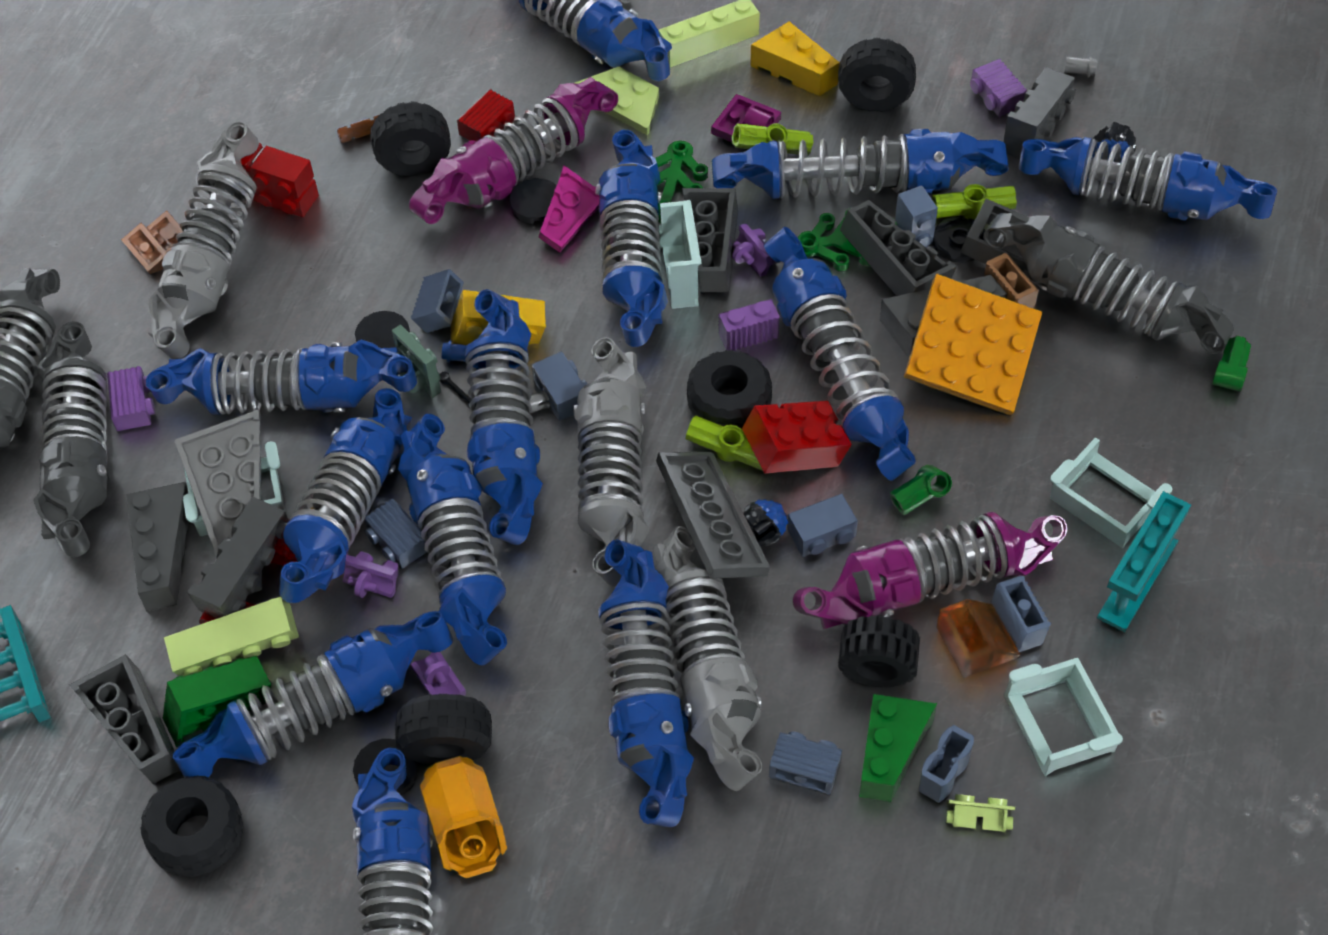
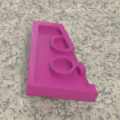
M563 166L538 237L559 253L599 208V195L595 194L596 187L566 166Z

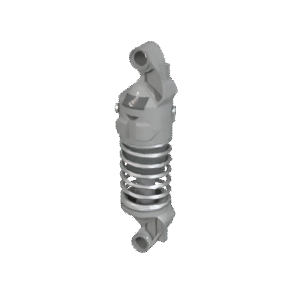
M241 121L231 123L223 131L219 139L215 140L212 150L197 161L199 171L196 182L199 186L192 189L195 198L188 200V205L191 209L184 211L187 221L180 223V228L183 232L176 235L178 243L173 244L171 251L167 252L162 261L164 271L158 289L149 298L152 322L148 334L153 337L154 344L171 359H181L189 351L190 345L183 327L202 315L214 312L220 296L226 292L228 287L226 277L232 262L230 255L236 251L234 243L240 239L239 231L243 230L244 227L242 220L247 218L248 212L246 209L251 207V200H253L257 186L243 168L241 159L253 154L259 146V141L247 125ZM198 190H204L210 194V199L201 197L197 193ZM202 202L207 205V208L198 209L193 203ZM231 203H236L239 207H230V206H231ZM243 211L242 216L240 217L236 212ZM228 213L232 214L235 218L230 219V217L227 216ZM239 222L238 227L236 228L233 223Z
M603 337L593 344L591 353L604 371L593 382L585 385L579 391L577 405H574V416L578 422V449L580 451L578 456L580 463L578 468L580 475L578 498L581 502L578 506V525L581 530L605 543V548L596 554L592 565L596 573L608 585L616 587L621 579V575L606 563V547L611 541L616 539L640 546L650 531L644 521L641 507L643 503L641 496L643 489L641 480L643 475L641 472L642 461L640 457L642 450L640 445L644 432L641 414H645V403H641V397L647 387L642 376L637 371V355L634 351L623 353L611 338ZM585 480L589 482L586 486L584 485ZM596 487L598 489V492L589 489ZM630 491L635 494L632 498L624 496V494ZM586 492L587 494H589V495H591V496H588V497L585 498V497H584V493Z
M679 526L662 544L657 543L653 547V552L656 559L654 567L669 586L666 597L668 615L665 621L670 627L668 633L671 635V645L675 648L673 655L678 660L677 670L682 673L680 682L683 695L680 701L686 716L691 720L692 730L690 735L698 744L706 749L710 762L713 764L722 782L729 789L739 791L762 771V762L757 754L742 746L745 735L761 718L762 701L760 697H757L755 691L758 688V681L754 671L747 665L745 655L741 651V642L737 638L738 630L734 626V617L730 613V604L726 600L727 593L723 579L710 578L706 569H700L689 560L696 546L687 527ZM718 612H721V613L724 614L721 619H720V618H712V617L715 616ZM679 618H686V621L677 622L676 620H678ZM673 625L679 626V628L674 631Z

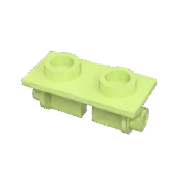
M955 794V800H947V804H954L953 810H947L946 823L952 824V827L976 829L978 816L983 817V830L1002 831L1005 833L1006 829H1013V817L1007 816L1008 810H1015V807L1007 806V799L988 798V803L985 804L975 803V796Z

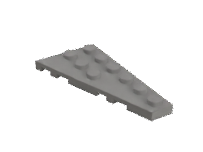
M259 409L174 440L216 557L218 546L222 540L227 537L232 538L234 535L232 533V526L251 498L255 497L261 500V413ZM262 571L259 574L261 578L257 588L253 592L250 591L248 595L262 590Z

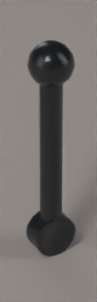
M441 372L440 383H447L467 403H470L472 399L450 379L449 373Z

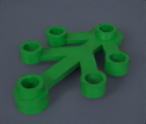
M686 141L672 142L668 146L666 153L655 158L658 168L671 162L669 168L659 172L661 181L658 185L666 181L661 200L658 203L659 223H661L660 203L672 202L677 182L682 188H703L702 185L693 183L681 170L682 165H685L693 173L694 180L701 182L708 178V167L705 164H698L692 157L693 147Z
M823 213L820 215L819 222L812 231L802 232L798 236L807 257L817 255L833 262V267L837 271H846L849 268L850 258L845 253H836L826 247L835 246L859 257L861 265L870 266L840 231L844 218L831 235L822 237L825 231H830L835 227L834 215Z

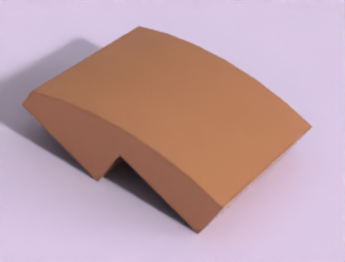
M166 210L149 226L145 227L141 222L121 240L147 272L152 274L163 270L162 261L167 252L171 251L173 244L178 243L176 235L183 231L180 228V224Z

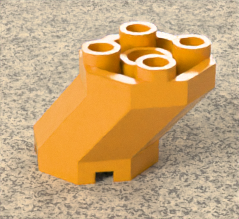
M461 756L435 763L424 773V780L420 784V790L443 868L449 871L453 869L466 879L492 871L497 864V857L500 853L503 856L507 850L503 826L500 822L483 767L475 764L472 759Z

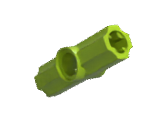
M737 123L734 126L732 144L735 145V148L750 149L761 142L768 143L773 140L781 142L783 140L786 144L787 154L799 155L802 139L806 141L808 155L811 153L814 142L813 135L810 132L786 129L778 123L771 124L769 127Z
M971 184L965 187L962 192L932 196L933 202L938 207L936 218L963 215L967 219L975 220L986 198L1009 209H1016L1017 205L1014 186L986 189L982 185Z
M696 415L692 418L685 436L686 440L715 451L723 461L733 462L738 460L762 470L740 427L736 425H726L723 427Z

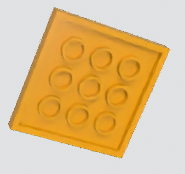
M936 274L933 278L904 378L1011 416L1015 411L1042 312Z

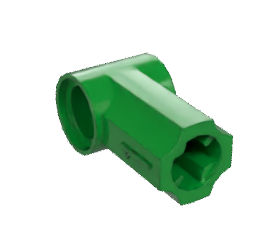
M1237 335L1230 338L1223 351L1222 358L1218 362L1212 385L1241 392L1248 370L1246 363L1251 344L1248 343L1246 338Z
M925 465L918 470L914 478L891 491L890 498L902 515H906L934 496H945L952 487V480L948 473L933 465ZM937 476L935 483L931 486L932 479Z

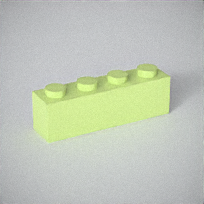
M738 0L659 29L660 37L670 42L672 49L667 52L670 68L759 35L760 12L751 0Z
M280 596L166 636L164 640L172 672L178 676H188L202 672L209 667H219L232 663V661L242 657L246 659L256 655L259 656L262 650L271 647L282 648L288 646L291 643L290 640L299 638L290 603L283 600Z

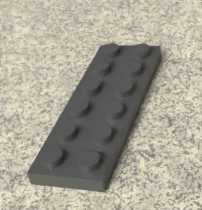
M658 452L656 463L710 578L768 576L770 565L713 452Z

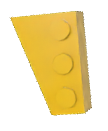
M790 21L751 44L750 66L755 69L759 67L771 71V76L787 78L792 81V85L818 96L838 85L840 62Z
M462 291L451 323V341L453 344L468 345L477 339L487 327L488 321L475 310L474 306L475 299L480 292ZM501 295L510 301L515 300L518 302L519 316L531 332L529 344H539L546 328L545 301Z

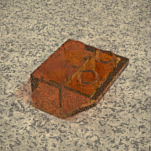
M966 599L939 610L936 628L963 678L1020 657L1017 647L993 604Z

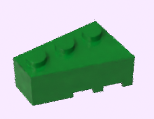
M257 655L246 659L240 658L219 667H209L202 672L192 675L178 676L167 682L162 718L176 747L185 742L184 737L201 729L205 732L215 716L220 711L227 709V704L233 701L237 703L238 699L242 700L248 712L251 711L252 708L248 700L249 693L255 694L262 705L266 704L262 687L264 685L271 689V682Z
M873 694L859 797L892 801L908 771L912 759L918 752L922 740L934 721L937 703Z

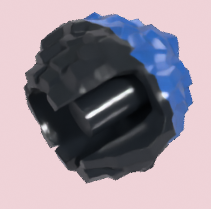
M1113 122L1109 128L1106 126L1093 138L1097 142L1096 153L1100 144L1103 141L1107 142L1108 159L1114 145L1119 143L1121 146L1120 163L1129 146L1133 147L1134 152L1136 150L1134 132L1131 131L1129 126Z
M758 499L744 508L743 514L760 547L777 543L786 532V525L789 521L782 505L778 502Z

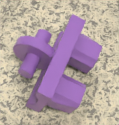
M747 224L740 225V234L733 244L735 249L732 253L733 260L738 264L746 262L748 265H751L760 277L767 275L769 266L777 262L767 254L764 248L766 241L765 233L760 228L751 230Z
M362 551L355 557L346 555L343 583L355 586V596L363 598L368 591L392 598L396 593L399 565L390 560L385 561L382 565L373 563V557Z
M440 652L431 653L426 658L411 663L412 670L428 694L466 695L465 688Z

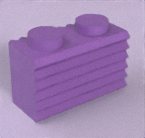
M1001 59L982 65L972 71L970 81L972 91L975 94L979 93L984 99L987 109L993 110L998 117L1005 116L1011 111L1014 112L1016 104L1024 100L1027 89L1021 85L1018 78H1015V75L1004 65V62H1001Z
M772 299L718 314V332L726 350H741L742 347L746 348L747 345L751 347L752 344H762L763 341H772L773 338L778 339L780 316Z
M137 366L136 368L131 367L130 369H120L114 372L109 371L107 378L111 419L116 430L122 431L151 425L150 415L155 414V407L152 398L148 396L150 390L146 386L147 376L144 375L142 368Z

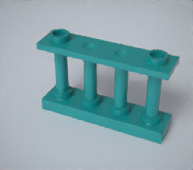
M1162 492L1111 576L1107 588L1113 591L1099 612L1097 619L1124 633L1126 632L1178 544L1179 540L1175 539L1174 536L1189 513L1191 504L1167 492Z
M11 605L0 609L2 618L0 622V638L3 637L4 640L8 638L10 645L5 647V651L0 652V665L8 662L16 663L18 670L13 671L14 675L0 680V693L19 687L20 689L24 688L26 695L21 696L20 701L0 708V722L27 712V714L33 712L40 723L50 719L51 715L20 619Z

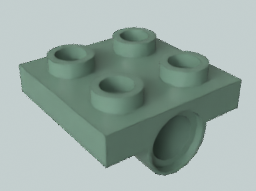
M400 324L392 330L395 347L398 349V354L405 356L412 362L417 375L416 386L407 392L416 393L424 389L434 398L441 393L439 383L441 376L436 368L438 360L431 349H425L421 345L414 332H408ZM402 372L399 374V376H403L407 372Z

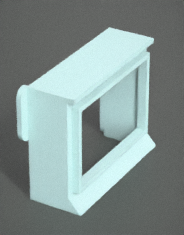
M691 200L660 203L661 225H659V244L663 251L671 308L699 306L698 266L702 262Z
M1095 437L1074 461L1070 459L1065 460L1051 475L1050 480L1053 485L1050 499L1121 548H1124L1125 544L1143 525L1162 492L1171 494L1172 486L1164 483L1155 492L1098 454L1100 440ZM1089 466H1092L1146 502L1126 526L1070 489V486Z
M270 441L264 444L267 457L261 458V473L270 471L275 498L264 500V502L286 512L277 471L280 467L277 445L275 442ZM185 471L188 494L184 495L183 503L186 519L189 522H194L199 536L208 535Z
M1078 657L1043 669L1038 664H1032L1010 672L1004 698L1044 776H1047L1054 770L1108 752L1114 753L1117 746L1122 743V735L1118 733ZM1066 682L1095 739L1052 754L1023 696Z

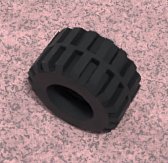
M863 616L853 619L848 624H845L842 630L838 668L844 676L863 685L881 688L905 685L907 682L914 680V677L917 675L920 648L919 633L911 625L890 617Z

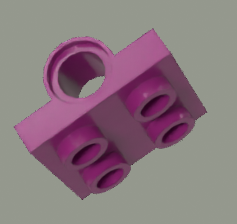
M736 94L711 126V134L732 142L734 126L737 123L769 127L771 124L779 123L781 111Z

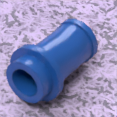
M449 340L448 343H443L441 357L447 360V363H450L451 360L466 362L465 349L468 345L453 344Z

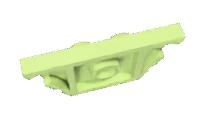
M621 67L591 76L595 81L601 82L618 94L616 107L612 111L605 113L648 135L650 133L651 120L655 114V105L659 98V87ZM583 79V80L578 81V82H575V83L579 84V83L583 82V81L586 80V79Z

